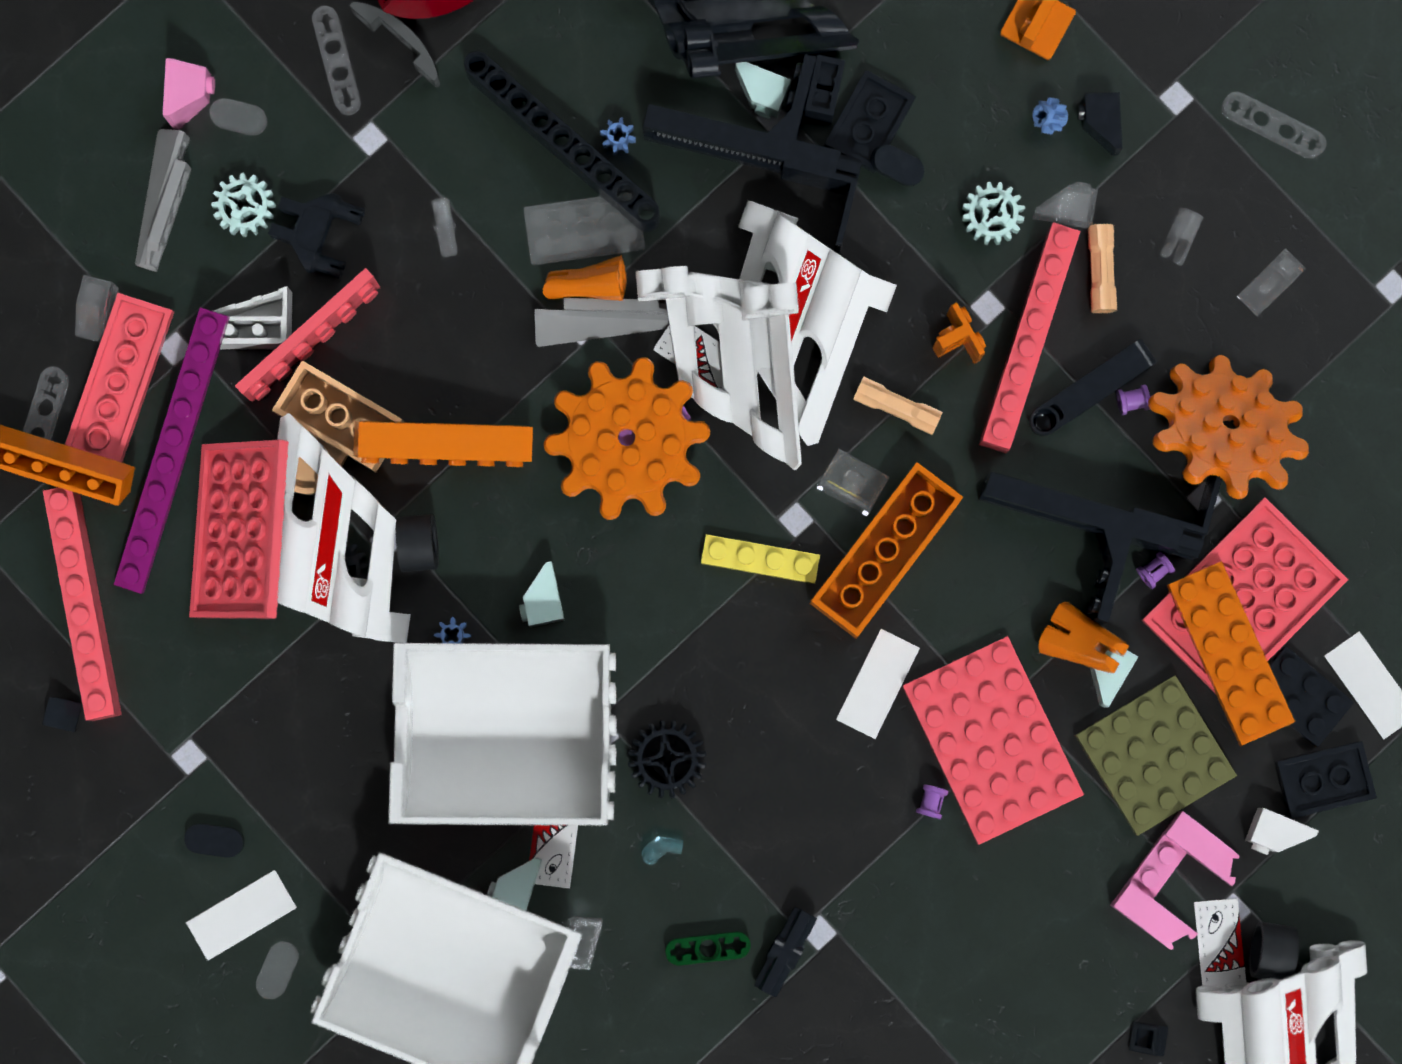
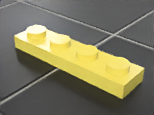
M706 534L701 564L815 584L820 555Z

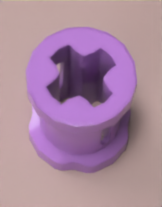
M1146 384L1141 385L1139 389L1123 392L1120 389L1116 391L1117 404L1121 415H1126L1128 411L1141 408L1151 410L1148 406L1150 393Z
M1159 551L1156 553V558L1144 567L1139 566L1136 568V571L1143 582L1150 589L1156 587V582L1168 573L1173 574L1175 569L1169 559Z
M924 784L923 799L920 808L916 809V813L941 819L940 811L944 796L948 795V791Z

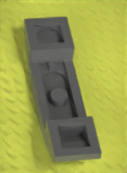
M353 1L350 5L353 14L373 32L381 24L418 56L413 61L415 69L432 85L438 88L440 80L435 65L419 38L405 24L391 14L377 7Z

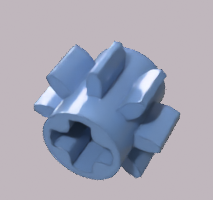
M1048 97L1047 101L1039 100V104L1033 111L1034 126L1041 127V132L1046 134L1062 131V127L1065 126L1068 120L1067 106L1059 104V99Z
M620 118L618 123H612V121L608 120V130L600 131L602 137L608 138L602 143L603 148L610 146L613 149V155H616L618 150H624V152L628 153V144L636 143V138L629 135L634 130L633 125L626 127L623 124V118ZM617 132H622L623 137H620L619 141H614L613 136H616Z
M454 617L451 618L449 625L440 622L439 624L443 629L441 633L434 634L435 637L441 638L443 641L441 644H463L465 639L472 637L463 631L467 624L464 622L457 626ZM448 630H459L457 634L459 640L456 643L452 640L446 641L449 637L447 634Z

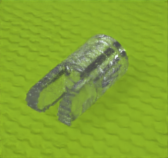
M1179 208L1178 215L1171 227L1172 229L1169 231L1160 255L1165 258L1171 256L1177 243L1180 242L1173 261L1180 266L1183 265L1197 230L1200 227V223L1203 221V217L1192 210Z

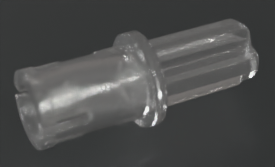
M441 198L433 200L432 206L436 226L433 228L438 235L440 253L444 257L454 256L458 251L454 233L456 223L452 221L450 199Z

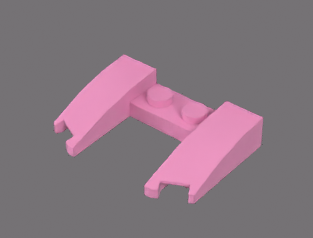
M1178 811L1111 903L1113 908L1169 950L1174 948L1172 942L1186 935L1190 940L1198 935L1197 932L1154 900L1184 856L1189 854L1230 886L1234 885L1236 877L1230 876L1233 858L1239 859V855L1183 811Z

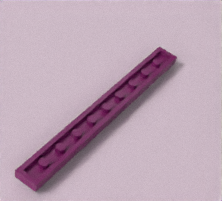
M202 307L199 309L114 582L116 586L140 594L145 591L230 316Z

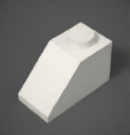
M1257 808L1245 841L1253 843L1251 849L1268 855L1269 851L1280 852L1316 837L1318 830L1265 808Z

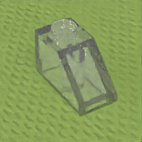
M1075 182L1074 185L1069 184L1035 209L1032 219L1088 229L1089 225L1093 223L1098 189L1091 188L1090 184L1084 182Z
M1285 248L1237 297L1258 316L1306 268Z
M83 275L76 301V337L101 342L119 290L111 281Z

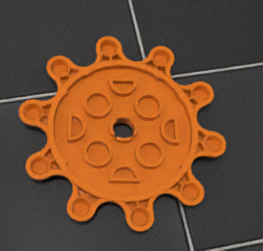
M1218 355L1211 359L1209 362V374L1207 375L1197 374L1185 364L1174 366L1170 370L1169 375L1176 384L1178 393L1172 395L1158 392L1148 400L1149 408L1153 412L1165 416L1169 422L1168 429L1162 430L1154 436V446L1163 452L1177 450L1186 456L1188 463L1183 470V477L1188 483L1197 485L1203 482L1209 475L1219 476L1224 480L1228 494L1235 499L1246 497L1249 490L1248 481L1252 478H1261L1274 489H1284L1288 484V473L1280 464V460L1285 457L1303 460L1309 454L1308 443L1293 435L1288 429L1290 423L1297 422L1302 418V405L1297 401H1278L1269 393L1273 377L1268 370H1258L1249 378L1238 376L1232 370L1229 359L1224 355ZM1234 420L1233 424L1236 429L1227 428L1223 421Z
M646 357L638 358L633 364L630 375L625 378L613 376L607 364L596 361L588 369V375L591 380V388L588 393L578 396L564 390L558 392L554 398L555 407L567 416L568 426L563 432L546 437L544 449L550 455L566 456L571 461V472L562 480L561 489L569 497H575L586 489L596 490L601 496L600 513L607 520L616 519L621 513L623 504L629 499L641 501L648 514L659 516L666 509V501L663 497V489L666 484L676 481L690 487L696 485L700 480V472L698 468L687 461L686 451L692 444L703 443L708 440L710 428L705 422H692L683 416V405L691 398L693 388L685 380H679L668 388L658 387L653 381L654 364ZM624 430H631L635 434V441L629 446L622 445L618 440L619 434Z

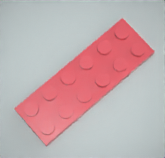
M365 268L240 380L235 387L251 402L255 399L258 401L262 400L271 391L269 387L275 381H282L291 374V367L299 360L305 361L313 354L314 350L312 348L320 341L324 343L334 335V328L341 322L347 323L357 313L356 308L363 302L368 304L378 295L376 290L380 286L374 276Z
M117 293L65 445L123 462L174 315L173 310Z

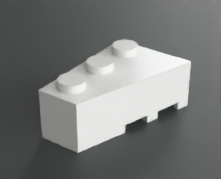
M287 286L263 296H255L250 300L213 310L230 316L220 349H276L292 335V291Z

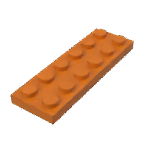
M1222 561L1168 584L1167 588L1239 745H1245L1294 723L1295 720Z

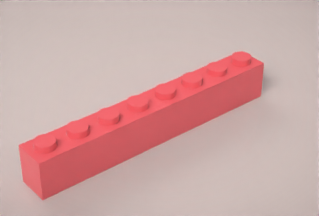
M1054 222L1048 229L979 442L981 446L1005 454L1011 448L1080 234L1079 230Z
M59 487L44 490L43 496L85 720L96 721L120 716L122 713L81 495Z

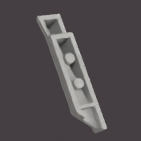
M160 129L157 133L135 260L136 266L154 272L158 270L192 170L187 162L183 161L190 138L185 132L180 130Z
M564 298V310L535 309V340L538 347L663 330L669 326L666 304H659L657 300L638 301V299H623L622 301L596 298Z

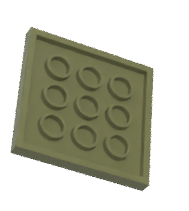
M1176 675L1075 735L1136 836L1237 776Z

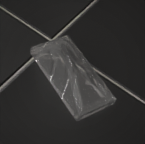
M573 916L562 922V926L582 934L569 968L590 970L603 925L602 919Z

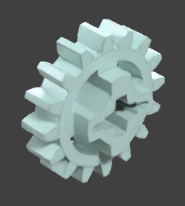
M241 173L240 180H236L231 175L229 176L230 183L228 185L222 181L219 183L223 188L222 192L214 191L213 193L219 199L211 203L214 209L219 210L213 215L216 220L223 219L220 223L223 229L230 226L229 232L232 235H235L238 230H240L243 237H247L248 230H252L257 235V227L262 226L266 229L268 226L265 219L274 218L269 209L276 208V204L268 200L274 194L271 190L265 191L268 186L266 182L262 181L257 184L258 178L255 175H252L250 180H247L244 173ZM241 188V190L232 193L234 190ZM256 191L262 198V206L255 201ZM247 201L251 207L248 206L240 209L236 203L244 204ZM225 204L232 209L231 219L227 216ZM253 217H256V218L253 219L252 221L246 222V220H248V219H250V218H253Z
M987 182L985 190L979 185L976 186V196L971 193L967 196V200L971 204L965 203L962 207V210L968 212V214L963 215L962 221L970 223L966 231L974 230L976 232L974 240L979 239L980 236L984 237L985 245L989 243L990 239H994L995 244L999 245L1001 237H1004L1006 241H1010L1012 238L1010 231L1017 234L1020 228L1016 223H1023L1025 219L1023 216L1018 215V213L1023 212L1025 206L1017 205L1021 196L1016 195L1013 197L1011 195L1013 190L1011 186L1006 191L1002 190V182H999L996 188L992 187L991 182ZM998 196L997 199L988 200L985 197ZM1007 203L1009 204V206H1010V208H1011L1012 218H1010L1011 215H1009V214L1007 213V210H1006V204H1007ZM1000 205L997 216L986 222L989 212ZM975 209L980 214L981 222L979 224L975 218ZM994 227L1003 229L1000 231H988L989 228Z

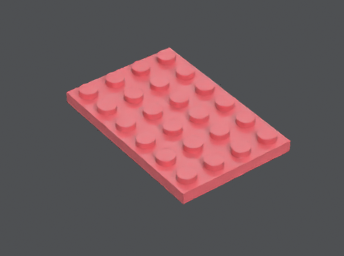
M266 440L202 444L189 617L276 619L288 441Z
M1263 498L1186 575L1189 576L1222 561L1267 661L1348 581L1266 498ZM1169 592L1142 621L1215 693Z
M1008 636L902 686L977 845L1084 795Z

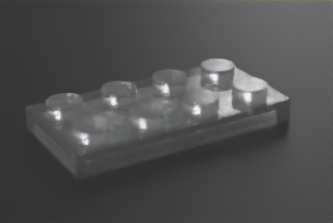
M629 192L621 193L618 199L628 201L633 195ZM601 196L523 207L532 265L645 250L643 231L633 225Z

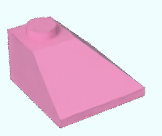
M166 58L163 117L173 129L180 130L209 104L210 94H214L215 79L211 77L206 67Z

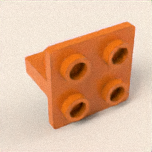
M1018 0L1000 35L1044 59L1050 60L1071 23L1076 10L1058 0Z
M956 302L951 305L947 312V317L952 325L938 333L939 336L936 337L937 341L933 346V350L939 358L964 345L975 364L985 354L983 348L986 347V344L979 332L974 333L969 324L972 322V319L964 306L960 308Z

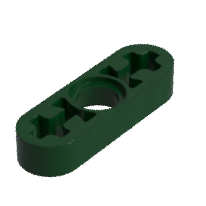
M739 931L675 938L666 947V957L670 963L678 966L740 959L749 953L751 944L748 936ZM734 937H739L741 942L746 943V947L741 948V953H735L733 948L725 949L727 955L720 956L721 944L718 938H725L724 944L733 943ZM704 940H712L717 946L716 953L711 957H705L700 953L699 946ZM690 941H696L695 953L698 957L697 959H691L692 953L683 954L682 960H677L676 955H671L670 950L675 949V944L680 943L681 947L685 949L691 948Z

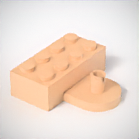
M301 361L272 409L273 412L281 417L290 413L325 447L329 455L341 467L347 457H350L375 473L385 458H379V463L373 464L361 463V458L353 456L354 421L404 422L398 416L304 361ZM299 457L294 492L303 495L316 494L318 474Z

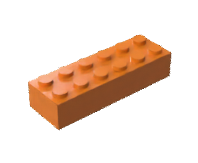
M916 462L811 600L810 604L854 638H857L963 499V496Z

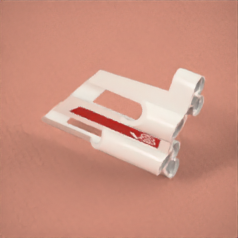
M747 200L738 227L752 232L753 235L740 280L761 282L765 270L769 269L777 273L779 284L796 283L799 313L789 315L793 366L805 337H811L815 340L822 353V360L807 401L795 384L799 435L807 446L818 443L868 306L887 312L897 285L867 274L797 226L799 218ZM769 368L758 370L776 399L774 371Z
M290 413L280 418L277 440L288 441L278 603L329 622L338 628L351 632L352 636L407 643L411 614L389 612L396 519L360 482L349 475L329 455L325 447ZM299 457L318 474L313 517L310 521H302L292 512ZM351 509L374 531L367 579L350 577L345 564V549Z

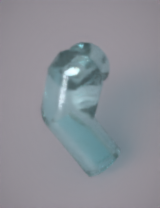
M662 836L655 837L642 850L644 863L648 865L656 864L657 860L666 852L681 854L684 840Z

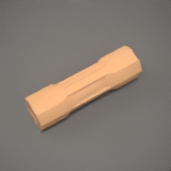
M1112 224L1089 225L1088 247L1090 250L1092 283L1090 291L1091 313L1116 312L1117 295L1114 283L1113 260L1114 226Z
M864 376L853 400L872 409H880L903 419L912 427L930 435H933L943 413L924 403H916L891 392L883 385Z

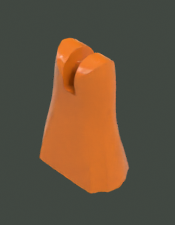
M620 255L580 269L550 271L543 286V294L548 299L586 297L622 301L627 286L624 260Z
M1062 602L1057 606L1052 615L1051 622L1058 629L1047 625L1039 639L1038 646L1039 652L1042 654L1113 674L1116 672L1119 663L1105 655L1106 652L1109 650L1124 657L1129 648V645L1122 639L1099 625L1069 602Z

